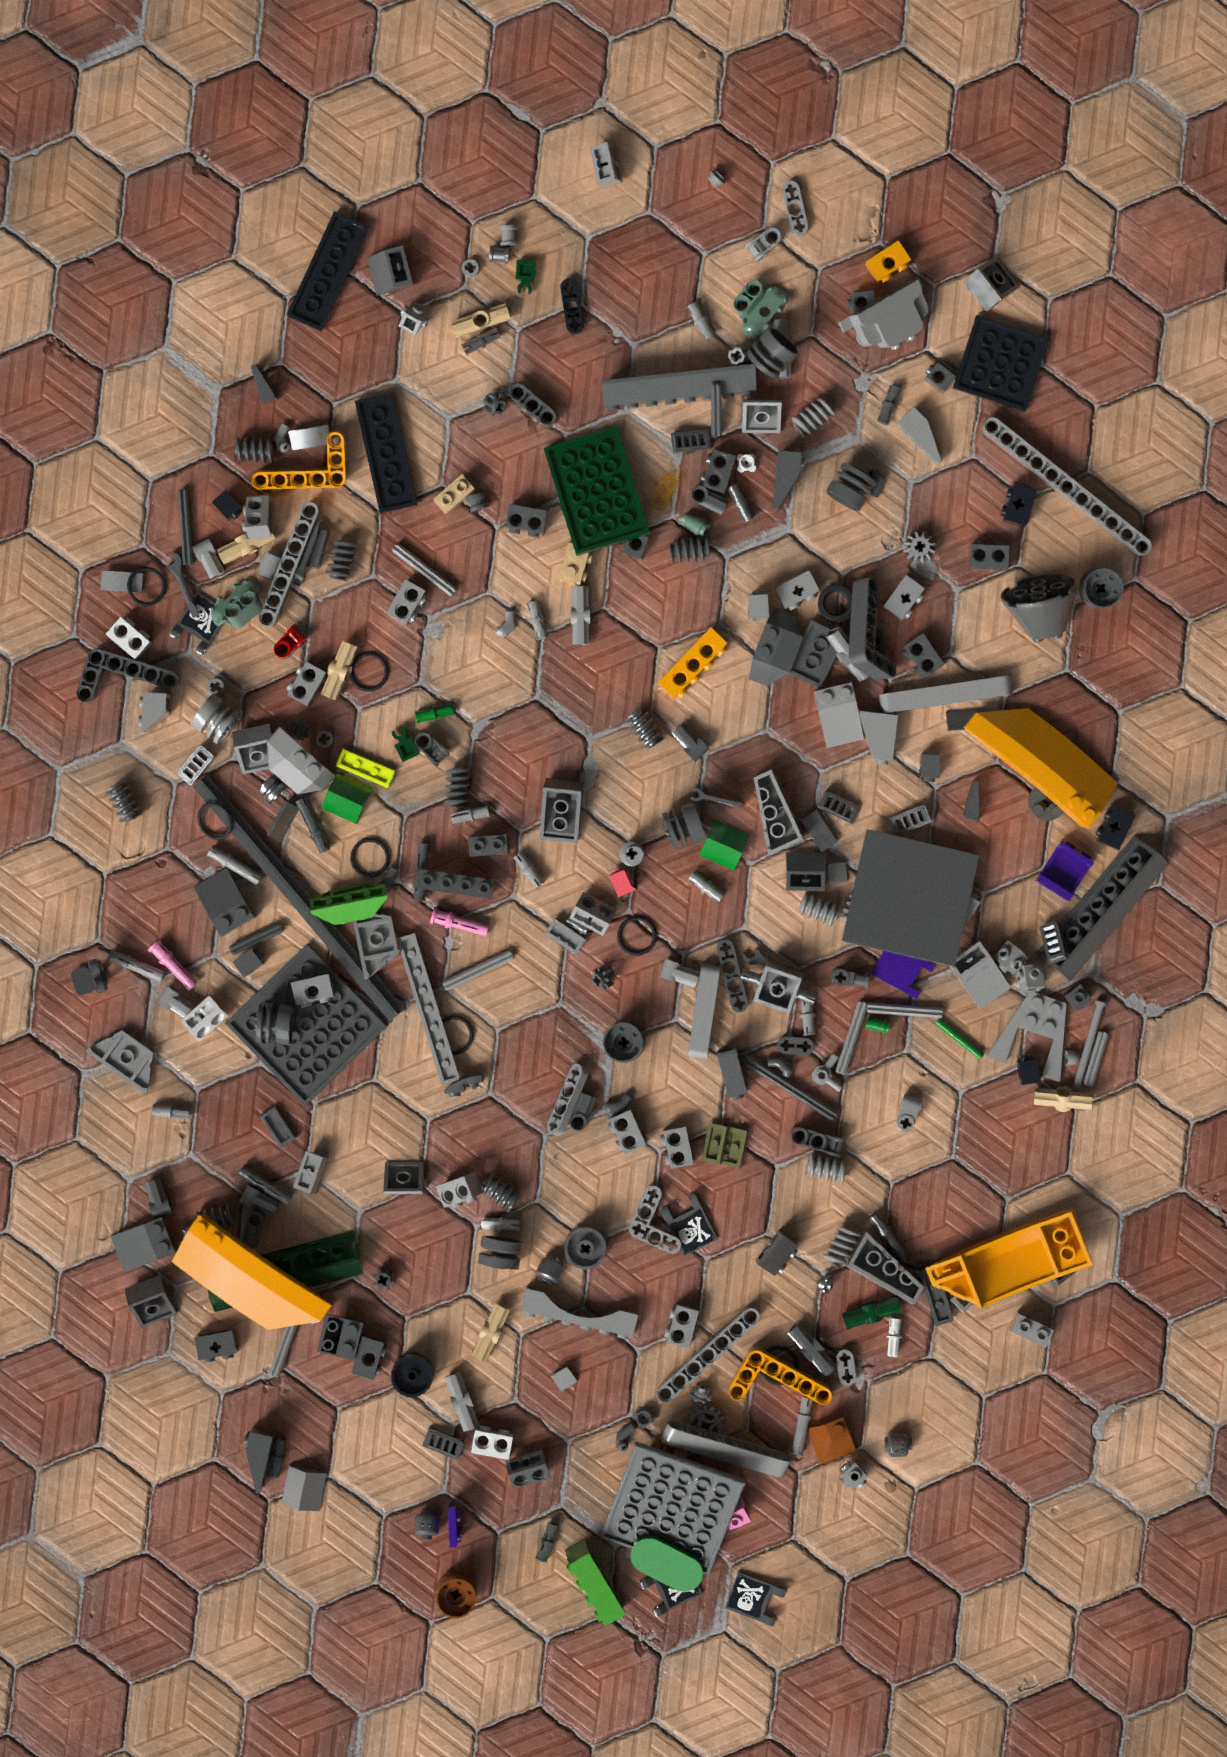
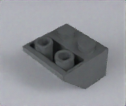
M403 245L383 250L367 258L377 296L414 287Z
M786 852L785 890L825 891L824 853Z
M326 1314L317 1352L354 1361L365 1320Z

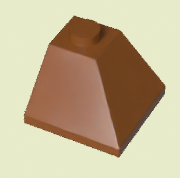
M842 1414L807 1429L820 1465L856 1451Z

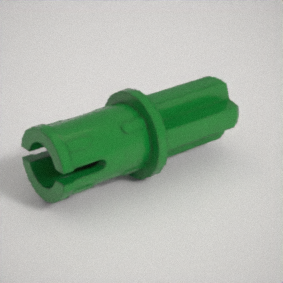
M451 704L436 708L431 706V709L415 711L417 723L429 720L437 721L439 718L454 715Z

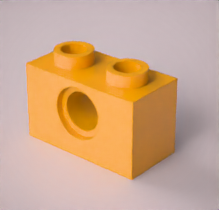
M898 240L867 260L865 265L877 284L881 281L886 283L893 278L892 274L896 271L901 273L906 270L911 259ZM887 259L892 260L894 267L887 268L884 265V261Z

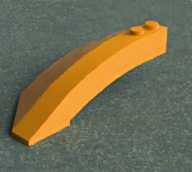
M1029 708L977 712L964 726L990 752H993L1026 778L1081 827H1091L1102 813L1118 784L1081 749Z
M1074 1207L965 1248L927 1266L926 1271L932 1286L948 1291L952 1295L972 1302L983 1309V1307L1041 1283L1092 1266L1093 1263Z
M199 1215L172 1260L175 1265L208 1290L268 1330L322 1321L332 1307L329 1302L304 1283H301L252 1250L207 1215Z

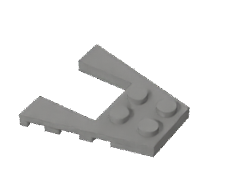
M1028 992L986 1057L1006 1063L1017 1028L1025 1029L1053 1039L1041 1076L1060 1082L1066 1003L1035 992Z

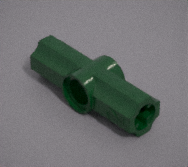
M897 1296L879 1302L873 1301L863 1304L860 1308L842 1313L846 1329H850L863 1324L877 1323L883 1320L882 1318L902 1312Z

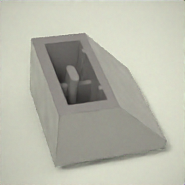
M143 692V697L140 696L139 700L142 716L138 718V727H141V731L150 733L170 715L171 695Z

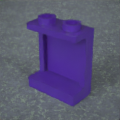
M1066 841L1065 843L1059 842L1035 881L1070 902L1074 891L1094 862L1091 861L1092 857L1083 851L1080 854L1074 850L1075 846Z

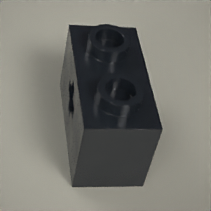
M1014 483L1012 487L1009 486L1006 494L1009 500L1007 505H1003L1000 516H1003L1002 521L1024 528L1027 524L1037 489ZM1019 500L1022 507L1015 509L1016 505L1013 503Z
M1112 806L1111 809L1108 808L1103 817L1106 820L1103 826L1100 825L1095 836H1098L1096 841L1117 851L1120 849L1135 815L1117 806ZM1117 823L1116 827L1118 830L1111 832L1110 824Z

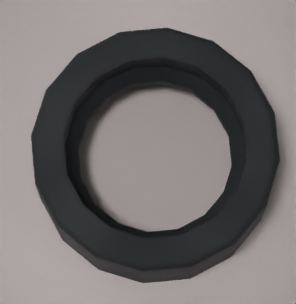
M842 585L828 586L818 598L819 612L828 621H843L851 614L852 593ZM839 592L846 597L847 608L841 614H831L825 608V599L830 593Z

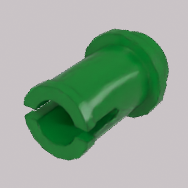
M868 1017L865 1029L879 1031L882 1034L888 1033L890 1022H887L886 1019L882 1021Z

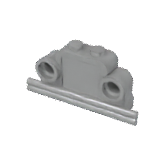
M919 276L839 321L838 324L842 332H846L854 327L857 333V342L862 347H871L878 344L881 348L891 347L892 350L901 347V342L916 338L917 333L923 329L921 318H924L928 313V305L922 294L923 285Z

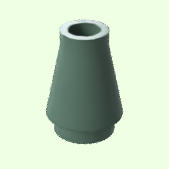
M687 512L681 519V523L697 537L703 538L710 528L707 520L690 515Z

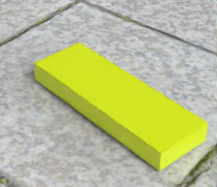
M344 748L335 765L386 788H389L396 772L391 768Z

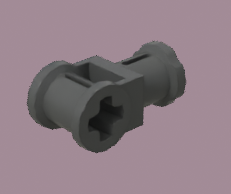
M836 968L831 972L830 979L837 986L855 985L868 989L869 972L857 973L846 971L842 968ZM839 972L844 976V979H841L840 982L835 978L836 975H839Z

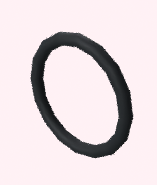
M140 567L134 570L128 578V594L137 604L152 606L164 597L166 591L165 579L154 568ZM148 570L154 572L162 582L161 594L152 602L138 600L131 591L132 579L141 571Z
M372 652L363 653L353 660L350 679L352 684L359 690L373 692L380 689L386 683L388 666L380 655ZM372 656L377 658L384 667L383 680L373 688L360 686L353 676L355 663L363 657Z
M209 802L204 804L198 811V825L207 837L221 840L231 833L233 827L232 817L223 805L217 802ZM216 806L224 811L229 822L228 830L225 834L214 836L205 830L201 821V815L206 807Z
M373 838L360 840L354 845L350 856L352 868L359 875L370 878L381 875L389 865L390 859L388 849L383 842ZM367 842H374L380 845L386 855L383 868L373 874L360 871L354 861L357 848Z
M633 916L626 919L620 925L617 932V940L620 947L626 953L633 956H641L648 953L654 947L656 930L648 919L641 916ZM633 920L645 922L650 926L653 933L650 946L640 952L628 950L621 940L623 927Z
M452 1015L443 1018V1023L452 1019L460 1020L467 1026L470 1034L469 1041L461 1050L452 1051L453 1055H457L469 1049L473 1042L474 1034L472 1026L467 1020L461 1016Z
M775 1346L767 1350L769 1353L775 1350H784L790 1353L794 1359L795 1367L799 1369L798 1358L791 1349L785 1346ZM761 1372V1375L769 1383L784 1385L779 1381L770 1379L765 1373ZM793 1373L792 1376L788 1378V1380L792 1379L795 1376V1374Z

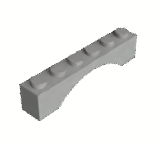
M527 1286L521 1311L526 1316L535 1317V1315L543 1316L542 1319L554 1322V1319L561 1320V1324L572 1326L574 1323L580 1325L581 1329L591 1330V1328L599 1329V1333L610 1335V1332L617 1333V1337L623 1339L633 1337L638 1318L637 1312L620 1308L603 1315H579L559 1306L550 1298L546 1291Z

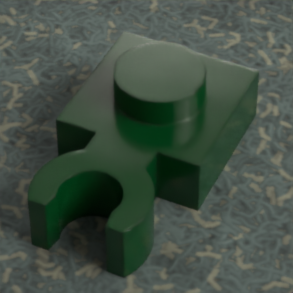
M517 260L516 280L521 281L517 288L518 294H521L522 287H527L528 295H531L532 287L529 281H535L536 261Z
M402 726V735L397 736L393 730L392 736L399 741L394 746L402 762H405L420 755L413 738H406L407 731Z

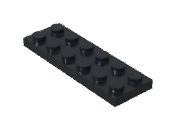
M333 212L287 312V317L322 333L368 233V226L338 212Z
M388 393L356 400L355 405L380 514L418 506L393 394Z

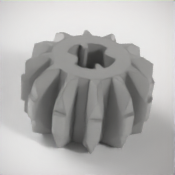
M915 531V539L912 535H908L907 537L911 542L904 541L903 543L909 547L905 548L903 552H910L907 556L908 560L914 556L913 563H917L918 558H920V562L923 564L925 563L924 556L927 560H930L931 556L928 553H935V550L930 547L935 546L936 543H929L928 541L932 539V536H928L927 539L924 538L926 535L924 531L921 537H919L918 531ZM917 543H921L920 545H924V548L921 550V552L915 550Z

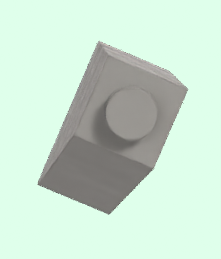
M859 711L861 726L872 760H877L876 764L888 765V762L893 761L898 715Z

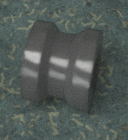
M484 492L466 498L467 502L471 505V513L489 508L488 503L484 499Z

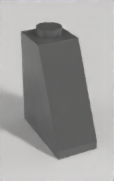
M731 1048L716 1052L728 1098L732 1097L733 1100L743 1098L747 1090L736 1049Z

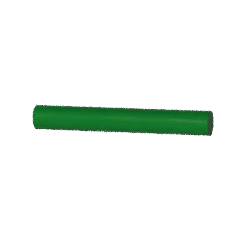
M939 1018L935 1022L940 1029L980 1060L983 1057L984 1053Z

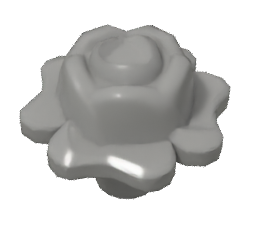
M698 1384L697 1387H692L690 1396L694 1398L695 1402L706 1403V1401H711L713 1391L709 1390V1386L705 1384Z

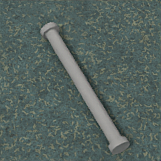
M1095 1001L1096 1008L1075 1081L1071 1085L1072 1090L1079 1092L1082 1091L1081 1084L1102 1011L1107 1003Z

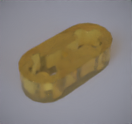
M665 475L660 479L651 502L656 510H664L668 506L676 489V479L671 475ZM671 479L673 487H668L666 492L663 491L665 487L663 481ZM661 494H665L663 498L665 504L657 506L655 498L659 499Z

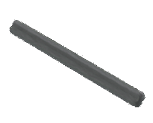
M742 1052L739 1055L738 1060L742 1064L830 1120L836 1118L838 1113L831 1107L748 1054Z

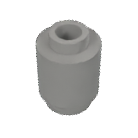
M269 550L268 553L264 552L258 567L260 569L258 574L273 579L281 561V558H279L280 554Z

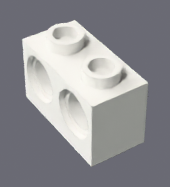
M120 617L106 635L130 656L138 660L152 644L148 640L150 636L143 630L140 632L134 628L136 624L128 617L126 619ZM121 626H126L128 630L124 636L118 634ZM136 638H140L142 646L135 649L133 641Z
M208 996L185 1016L181 1023L200 1042L224 1021L228 1015L218 1003Z
M481 1425L480 1428L475 1429L471 1453L509 1460L513 1434H510V1431L505 1429L492 1431L491 1427ZM484 1435L488 1438L489 1442L482 1445L478 1442V1437ZM504 1439L508 1445L505 1448H500L497 1446V1441Z

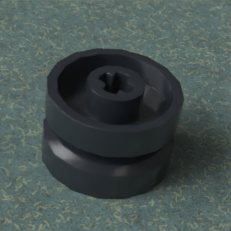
M409 1352L402 1355L395 1362L391 1371V1382L394 1389L406 1397L423 1395L430 1388L434 1378V1367L431 1361L425 1355L418 1352ZM410 1372L416 1374L414 1378H410Z

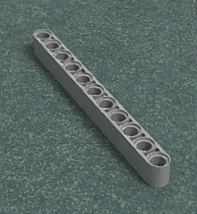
M991 417L984 422L982 430L987 437L1137 556H1144L1151 550L1152 544L1148 538L999 419ZM990 422L994 423L997 427L996 431H989L987 424ZM1002 435H1010L1012 439L1011 443H1004L1002 441ZM1017 447H1025L1026 455H1019ZM1034 458L1040 459L1041 467H1034L1032 460ZM1049 470L1055 471L1056 479H1049L1047 472ZM1064 482L1070 483L1071 491H1064L1062 484ZM1078 494L1085 495L1086 503L1081 504L1077 501ZM1093 506L1100 507L1101 515L1096 516L1093 514ZM1108 518L1115 519L1116 526L1114 528L1108 526ZM1123 530L1130 531L1131 538L1129 540L1123 538ZM1138 542L1145 543L1146 550L1144 552L1138 550Z

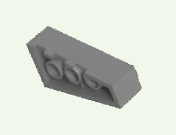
M773 769L754 777L768 856L804 840L805 838Z
M863 1233L845 1266L908 1303L915 1304L924 1287L885 1251L869 1233Z

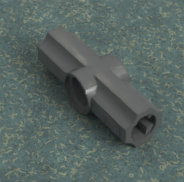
M800 1322L787 1332L800 1347L803 1355L810 1362L812 1361L824 1377L834 1371L837 1365L827 1355L818 1340L812 1337Z

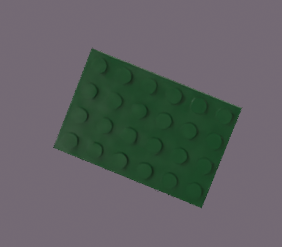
M617 426L544 448L576 556L650 534Z

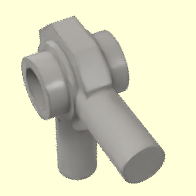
M832 1053L824 1065L816 1066L811 1073L812 1080L819 1085L828 1084L840 1092L843 1085L831 1076L830 1069L838 1059Z

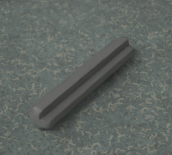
M720 382L711 383L712 436L722 435V391Z
M277 923L230 945L229 949L233 955H236L283 933V928L280 923Z

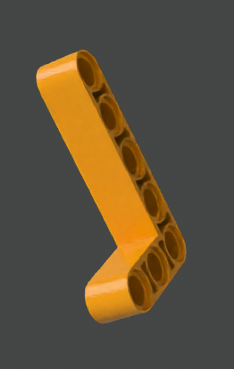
M338 429L332 430L327 437L328 468L261 469L256 471L252 477L253 486L257 489L341 487L347 479L345 434ZM339 435L341 442L339 444L333 443L331 436ZM339 454L342 457V461L335 463L332 460V455ZM317 473L321 474L324 478L320 483L316 482L313 478ZM340 473L343 480L341 482L334 481L333 474ZM278 474L283 475L285 482L278 483L275 476ZM296 474L303 475L304 482H296L294 476ZM263 475L266 478V482L264 484L258 483L256 476Z
M752 1347L748 1350L728 1386L730 1397L736 1401L741 1400L745 1397L758 1372L761 1371L819 1404H828L832 1399L831 1389L828 1385L760 1347ZM759 1353L761 1358L758 1361H753L751 1355ZM775 1362L778 1364V1367L775 1370H769L768 1364ZM748 1369L752 1372L749 1377L741 1375L743 1370ZM787 1372H793L795 1374V1376L789 1380L784 1377L785 1373ZM809 1381L811 1386L808 1389H804L801 1387L802 1382ZM735 1386H740L742 1392L735 1394L732 1392V1389ZM821 1390H825L828 1392V1395L825 1398H820L818 1396V1393Z

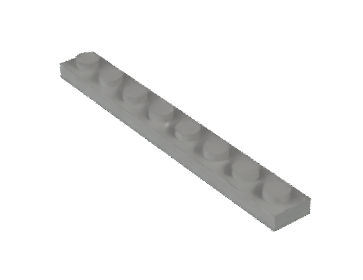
M413 933L397 938L396 940L441 1085L461 1080L416 934Z

